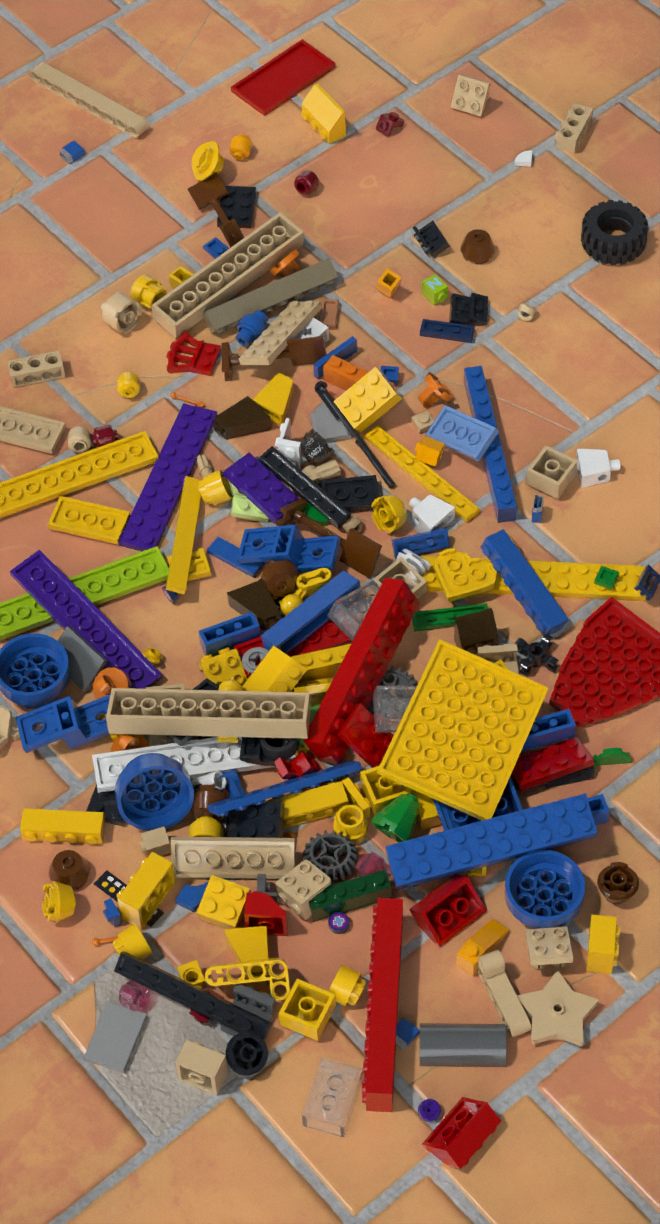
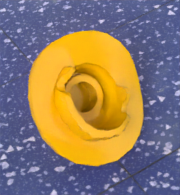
M216 141L206 142L195 150L192 157V169L196 180L204 181L216 172L219 174L222 171L224 158L220 154L219 145Z

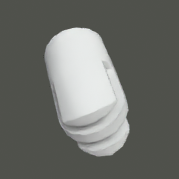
M408 549L402 550L406 555L400 552L397 556V559L402 557L420 575H423L431 567L427 560Z
M215 771L194 778L191 782L192 786H195L193 790L196 791L199 790L200 785H214L215 790L222 791L226 787V778H217L223 775V773Z

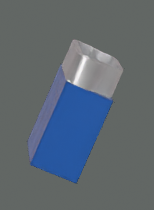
M75 140L62 147L63 149L59 151V156L68 164L85 155L84 148Z
M539 494L534 495L531 521L533 523H541L544 497Z
M403 1017L397 1024L396 1043L404 1051L418 1036L420 1030Z

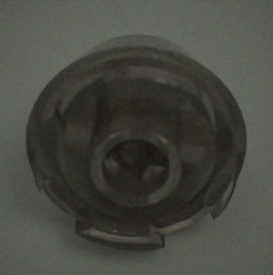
M313 428L308 433L306 432L301 440L302 456L308 462L312 460L316 465L331 459L335 451L333 448H329V445L326 443L327 441L317 431L315 432Z

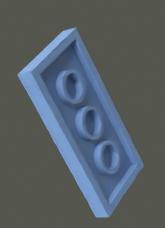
M445 405L425 436L443 442L446 447L479 462L499 431L489 424Z

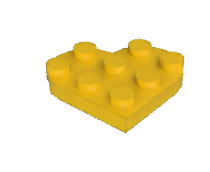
M456 548L441 551L434 561L435 574L448 602L483 593L495 587L497 572L491 562L482 561L481 558H470L466 552L464 554L456 551Z

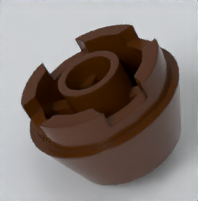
M475 229L467 233L461 244V252L466 261L467 259L475 261V264L488 262L495 251V245L489 233L481 229Z
M287 559L275 562L272 560L265 566L261 577L272 595L284 597L292 593L296 587L299 571L294 563Z
M200 785L199 790H194L192 805L194 815L197 818L208 816L217 821L222 820L224 816L218 817L216 814L209 813L207 805L230 798L229 792L225 789L223 792L215 790L214 785Z
M73 850L61 851L54 857L50 865V880L70 885L72 889H79L88 879L90 872L89 864L84 857Z
M613 862L599 873L597 884L599 890L609 902L621 904L635 895L639 887V879L636 872L628 867V864Z

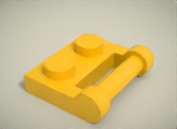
M203 547L192 552L187 582L211 576V570ZM170 555V556H166V558H167V563H168V566H169V567H170L171 555Z

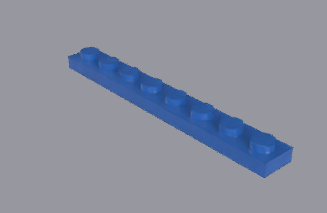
M349 761L209 804L207 805L209 813L216 814L218 817L229 814V811L233 809L236 811L244 810L247 808V805L252 803L260 805L265 803V799L268 798L279 799L288 792L290 794L299 793L302 791V788L307 786L308 788L318 787L320 782L323 781L330 783L337 781L338 777L343 775L344 777L354 776L356 771L362 770L361 763Z

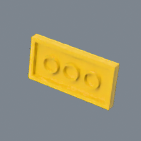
M60 496L47 526L51 530L118 545L121 534L129 520L130 511Z

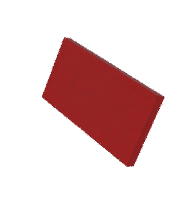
M302 39L231 86V92L265 116L336 68L334 61Z

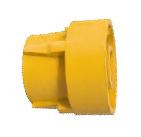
M148 274L141 275L134 282L130 291L132 299L149 309L152 308L155 302L167 294L166 288Z
M356 804L345 805L336 812L333 829L337 835L342 831V837L349 835V841H354L355 845H358L368 835V822L362 810Z

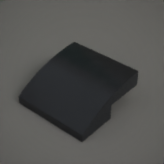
M452 293L449 323L470 326L486 325L488 296L471 293L470 297Z
M242 737L239 757L241 761L263 766H276L275 760L269 759L263 754L260 737ZM272 738L268 744L272 747L284 746L285 738Z

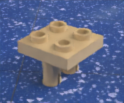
M461 74L458 75L451 108L483 116L486 101L489 99L491 83Z
M567 926L525 930L530 965L534 969H538V965L542 969L548 964H553V966L559 968L560 963L561 967H564L566 963H573V953Z

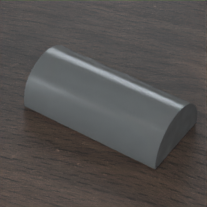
M420 1023L419 1066L506 1067V1024Z

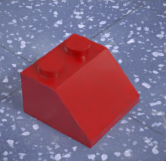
M260 891L246 892L245 927L266 926L268 936L288 937L286 912L267 893Z

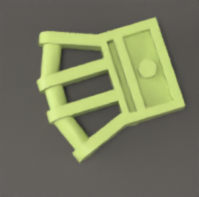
M227 480L233 496L231 516L267 523L269 518L244 494H240L238 489Z

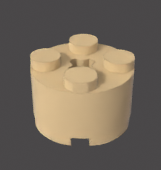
M119 291L101 305L104 323L123 333L132 331L139 323L137 321L138 316L142 315L141 304Z

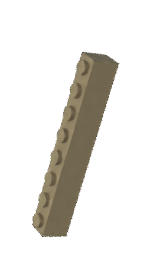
M330 258L209 309L205 311L203 317L211 334L215 332L221 334L227 331L229 326L237 327L243 316L247 314L253 315L256 310L267 314L274 310L273 307L278 305L283 307L289 304V300L294 299L297 301L308 292L313 294L319 291V287L325 285L327 288L335 284L334 281L338 278V275Z

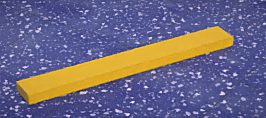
M376 426L365 435V440L434 497L454 506L455 514L466 523L480 513L479 507L425 463L416 460L414 454L381 427Z
M188 476L184 478L166 590L185 594L201 498L198 483L201 480Z

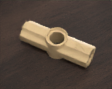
M336 460L317 467L309 465L302 470L319 487H321V480H329L341 475V470ZM284 482L285 486L295 494L296 492Z

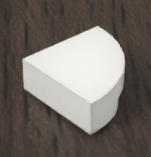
M532 150L524 151L517 155L514 166L531 167Z

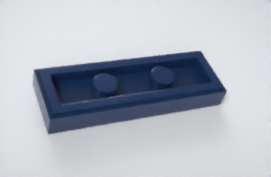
M423 319L420 328V336L472 343L475 326Z

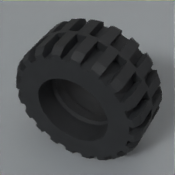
M613 200L600 202L598 206L594 205L583 218L581 232L582 247L589 256H592L596 261L600 260L603 264L611 263V265H616L620 263L622 265L626 264L627 261L631 262L635 260V257L638 258L645 250L648 220L637 206L633 207L629 202L623 203L622 200H618V202ZM614 229L623 231L626 234L609 235L603 231Z

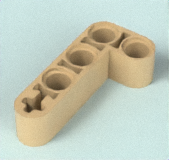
M497 949L479 956L477 961L479 977L502 1023L506 1024V1031L510 1038L531 1031L528 1016L505 973V963L500 951Z

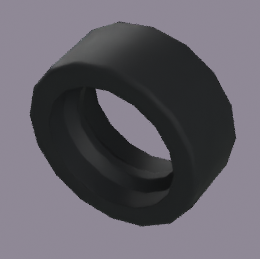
M260 737L263 754L275 761L279 757L285 760L295 755L299 748L298 738H291V741L285 746L272 747L268 744L272 738Z

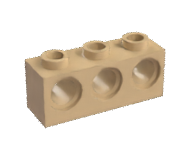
M574 103L572 109H569L567 112L566 120L562 121L560 131L556 132V148L572 153L576 152L592 122L593 108Z
M60 350L7 361L13 388L65 378Z

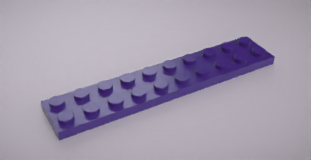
M183 403L158 456L159 459L156 460L118 541L119 546L142 552L159 545L181 497L185 476L190 477L198 459L197 456L200 455L214 425V417L218 415L217 411Z
M40 549L10 571V575L63 630L67 626H71L108 660L103 670L114 667L124 671L131 681V687L129 688L146 689V687H151L162 679V674Z

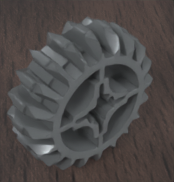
M334 829L331 834H328L326 830L324 835L317 832L316 838L311 837L310 843L305 845L303 861L309 860L330 879H333L335 883L337 878H341L344 881L345 874L350 876L358 862V849L355 847L354 841H349V835L342 837V831L337 835ZM320 849H322V852L318 854V857L314 858L316 853ZM347 855L346 859L341 864H339V860L343 859V856Z

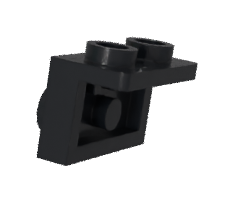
M433 220L420 230L416 226L413 227L416 232L414 237L419 243H423L421 248L426 255L430 253L434 258L450 247Z

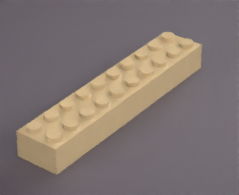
M279 212L152 305V318L175 339L178 338L183 331L189 330L204 319L203 314L205 311L227 302L277 265L292 251L303 246L304 232Z
M112 688L106 721L109 734L308 739L311 700L310 693Z

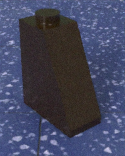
M247 396L214 417V430L226 440L270 430L271 417Z
M262 579L227 592L229 606L241 615L253 612L263 631L270 629L281 620V613Z

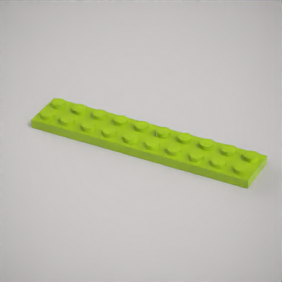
M158 546L68 579L94 606L167 580L169 568ZM28 593L1 602L0 641L53 622L54 620Z

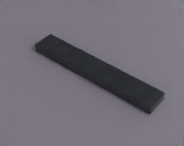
M273 446L259 457L260 462L335 527L339 528L351 517L350 512Z

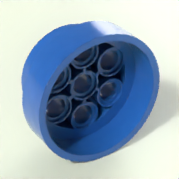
M25 634L10 640L0 649V691L10 701L26 708H40L54 702L66 688L70 679L69 660L66 650L56 639L44 634Z
M146 753L131 760L120 773L115 784V798L119 813L128 824L137 829L150 831L161 827L167 829L184 819L193 805L194 790L190 775L180 762L160 753Z
M551 850L532 851L518 858L509 868L505 881L506 904L513 916L533 929L562 927L570 923L582 908L585 894L584 876L578 865L566 855ZM548 879L550 880V882H544L542 880ZM524 886H529L531 888L525 889ZM545 897L548 900H541L540 898ZM522 904H527V905H529V906H528V907H522L521 905H522ZM557 909H563L565 911L559 912L557 911Z

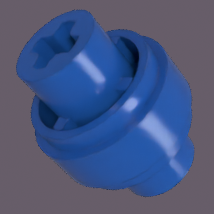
M256 310L253 315L247 314L243 316L238 323L237 330L239 333L235 337L241 345L248 347L251 342L253 343L258 339L262 332L267 329L265 324L268 321V317L259 310Z

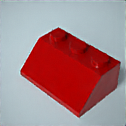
M459 874L452 876L409 909L417 925L438 947L442 946L487 911L469 878Z
M462 1097L421 1145L447 1166L462 1169V1167L469 1163V1159L483 1146L484 1141L489 1135L496 1131V1127L500 1124L501 1120L487 1102Z

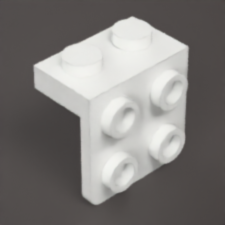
M286 418L285 423H282L280 426L281 435L276 438L275 448H278L277 450L301 470V442L291 441L290 418Z

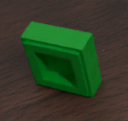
M601 566L594 584L612 590L619 572Z

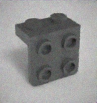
M236 984L233 989L234 1001L232 1004L271 1021L276 1012L275 999L268 993L255 991L249 985ZM221 1024L223 1032L233 1036L239 1033Z

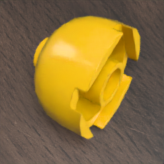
M384 495L373 501L371 507H374V512L371 515L379 530L391 533L404 525L407 520V508L399 497Z

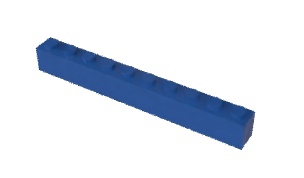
M482 366L464 368V385L472 417L497 429ZM498 433L484 453L482 460L497 522L500 523L515 521L517 506Z

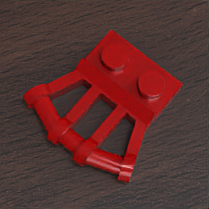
M183 331L180 337L171 343V350L167 352V372H192L211 376L221 353V346L206 343L204 340L198 341L191 337L188 332ZM186 342L192 345L193 347L184 346L182 344ZM177 352L193 355V357L179 355ZM175 362L184 363V364H182V365H176Z

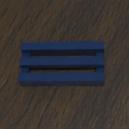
M647 565L642 571L634 589L636 591L640 589V594L642 596L646 595L645 599L649 601L653 598L660 583V574L650 565ZM653 576H655L656 578L654 579L650 590H648V587L652 582Z

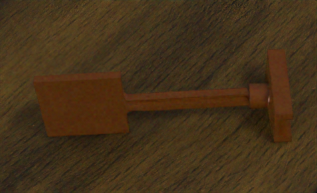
M217 172L204 181L188 188L199 210L212 204L223 223L219 228L230 248L245 238L235 219L229 221L218 203L219 199L229 193Z
M323 336L287 340L289 350L282 351L276 359L290 357L293 366L314 364L327 355ZM229 342L222 343V372H224L225 381H232V366H239V358L241 357L239 355L232 356Z
M303 498L280 509L284 516L277 520L276 524L279 526H285L296 521L324 537L337 536L334 532L305 516L304 511L307 501ZM351 528L346 539L340 537V546L343 548L339 561L370 579L382 546Z

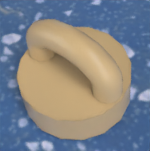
M520 303L517 315L523 321H530L533 315H535L536 308ZM522 311L528 313L529 316H523Z
M353 515L342 527L346 532H349V529L355 528L358 525L356 531L360 533L362 522L357 515Z

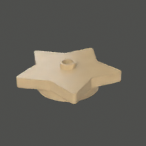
M556 972L543 990L517 996L524 1011L532 1019L531 1044L551 1039L565 1040L578 1046H583V1020L597 1006V998L574 992L560 972Z

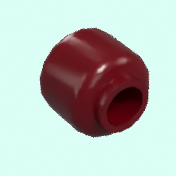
M309 170L303 171L294 181L296 190L302 195H310L319 185L317 175Z
M111 425L96 427L94 432L91 433L93 445L97 448L119 440L117 430H113Z

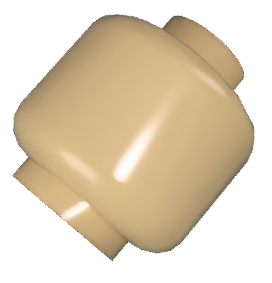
M81 426L72 428L68 433L69 449L75 453L88 451L91 447L90 431Z

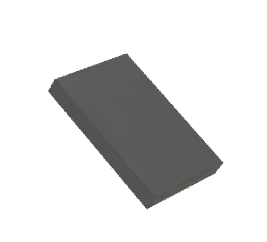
M67 626L58 642L61 643L67 652L70 665V679L84 692H89L95 677L103 670L108 660L74 628Z

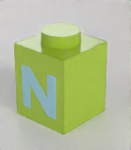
M434 274L421 282V294L435 306L448 298V286Z

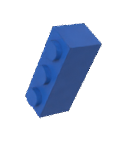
M249 612L199 630L200 645L205 656L209 654L215 656L219 654L220 650L228 647L232 650L235 645L260 637V626L253 612Z

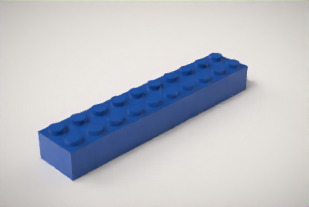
M585 793L386 846V854L396 890L520 858L532 851L550 850L596 837L598 832Z

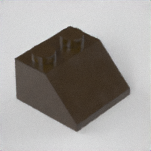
M492 608L455 617L454 640L458 648L476 655L478 647L486 645L498 646L499 637Z

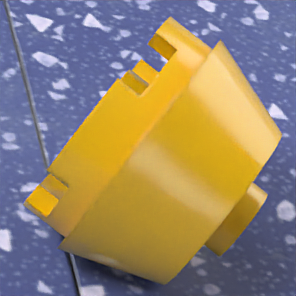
M56 881L44 884L42 891L46 892L42 901V910L44 917L48 916L47 921H54L56 923L72 916L76 906V896L72 887Z

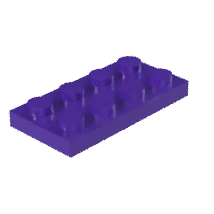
M250 452L223 472V476L274 523L284 516V513L280 511L281 507L299 499Z

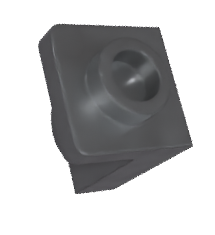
M258 874L257 891L267 893L278 904L277 892H270V882H266V874Z

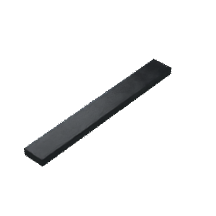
M125 951L120 953L114 972L239 1033L252 1032L259 1035L264 1042L266 1041L272 1022Z

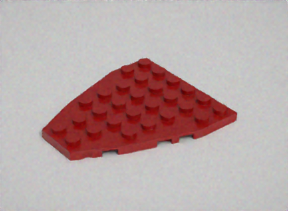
M613 597L609 598L585 620L581 632L578 633L573 647L570 648L561 665L559 676L549 700V705L558 712L569 709L577 727L621 715L660 697V633Z

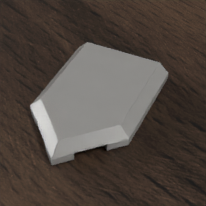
M323 401L310 414L316 444L352 439L351 434L341 420L334 418Z

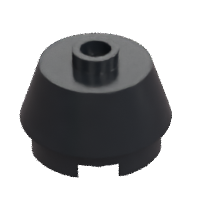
M241 1032L230 1039L225 1055L227 1063L233 1071L241 1075H253L265 1066L268 1058V1049L264 1040L259 1035L252 1032Z

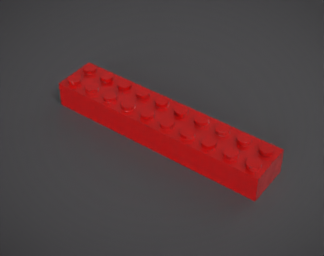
M384 579L309 726L308 739H302L321 762L339 765L348 747V744L337 735L356 704L361 703L366 709L369 707L418 609L420 602L404 580Z
M378 898L377 906H373L371 962L369 964L370 980L368 982L369 995L365 1029L366 1040L364 1044L365 1060L363 1061L364 1075L362 1081V1103H366V1111H393L403 899Z

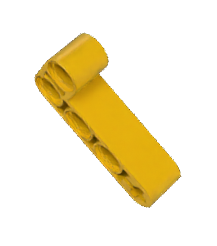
M282 958L213 964L205 972V980L211 986L270 980V990L274 999L284 1000L290 993L288 965ZM276 963H281L284 966V971L277 974L272 970V966ZM255 965H259L263 969V973L259 976L251 973V968ZM227 968L226 980H224V975L218 976L217 980H213L211 976L209 977L212 970H216L217 974H221L224 972L223 969ZM232 968H239L242 975L239 978H233L230 975V970ZM282 984L287 990L284 994L278 995L274 991L275 986Z

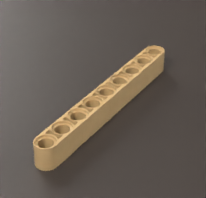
M40 62L29 72L30 78L35 83L134 138H138L149 128L147 120L44 62Z

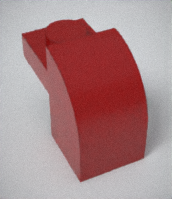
M301 752L291 762L280 757L274 762L278 775L284 781L320 771L313 756Z

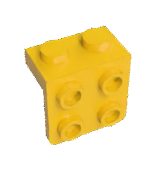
M229 647L219 651L220 655L212 657V654L201 657V662L197 663L199 670H203L205 678H208L218 686L229 679L236 680L241 686L247 681L237 649L230 650Z

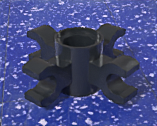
M545 634L540 643L534 642L530 645L524 639L518 638L515 642L518 653L527 655V659L520 665L522 667L520 673L527 676L532 667H540L542 665L551 672L556 670L558 659L545 654V651L552 645L550 641L553 637Z

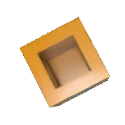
M387 268L377 281L376 289L391 298L400 286L401 277Z
M424 436L422 441H418L414 451L417 454L415 459L436 467L442 457L445 443Z

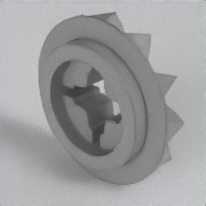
M261 647L248 650L242 658L243 669L248 674L253 673L257 668L255 662L258 657L262 661L269 651Z

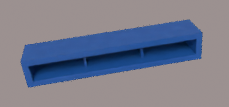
M503 529L487 536L480 546L483 554L488 557L493 564V568L498 571L504 583L513 592L515 599L520 602L526 614L533 620L538 631L544 636L545 634L550 635L561 630L568 621L567 616Z
M343 570L283 619L279 620L278 623L261 635L263 647L269 651L272 646H275L285 654L289 653L334 617L341 609H344L362 594L360 580Z

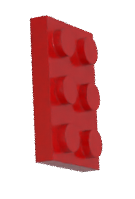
M361 703L354 706L337 734L371 768L380 766L394 736Z

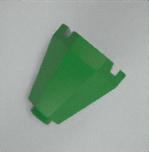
M410 793L399 795L375 814L371 821L373 826L387 837L396 838L395 841L398 843L411 840L420 809V804L417 802L418 798Z

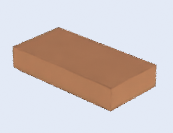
M322 299L319 321L329 327V330H336L339 300Z

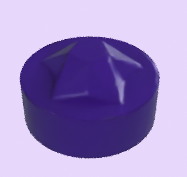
M426 1099L419 1104L418 1115L422 1120L430 1122L440 1116L441 1108L436 1100Z

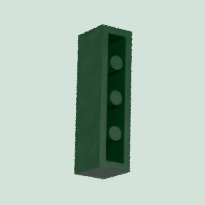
M385 869L330 885L308 902L312 913V920L315 922L328 918L336 912L345 913L377 903L378 898H392V886Z

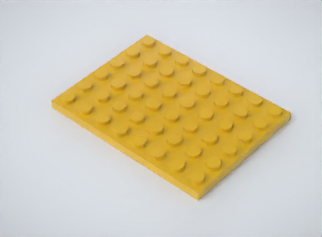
M439 639L378 768L377 774L479 820L490 819L495 812L549 688Z

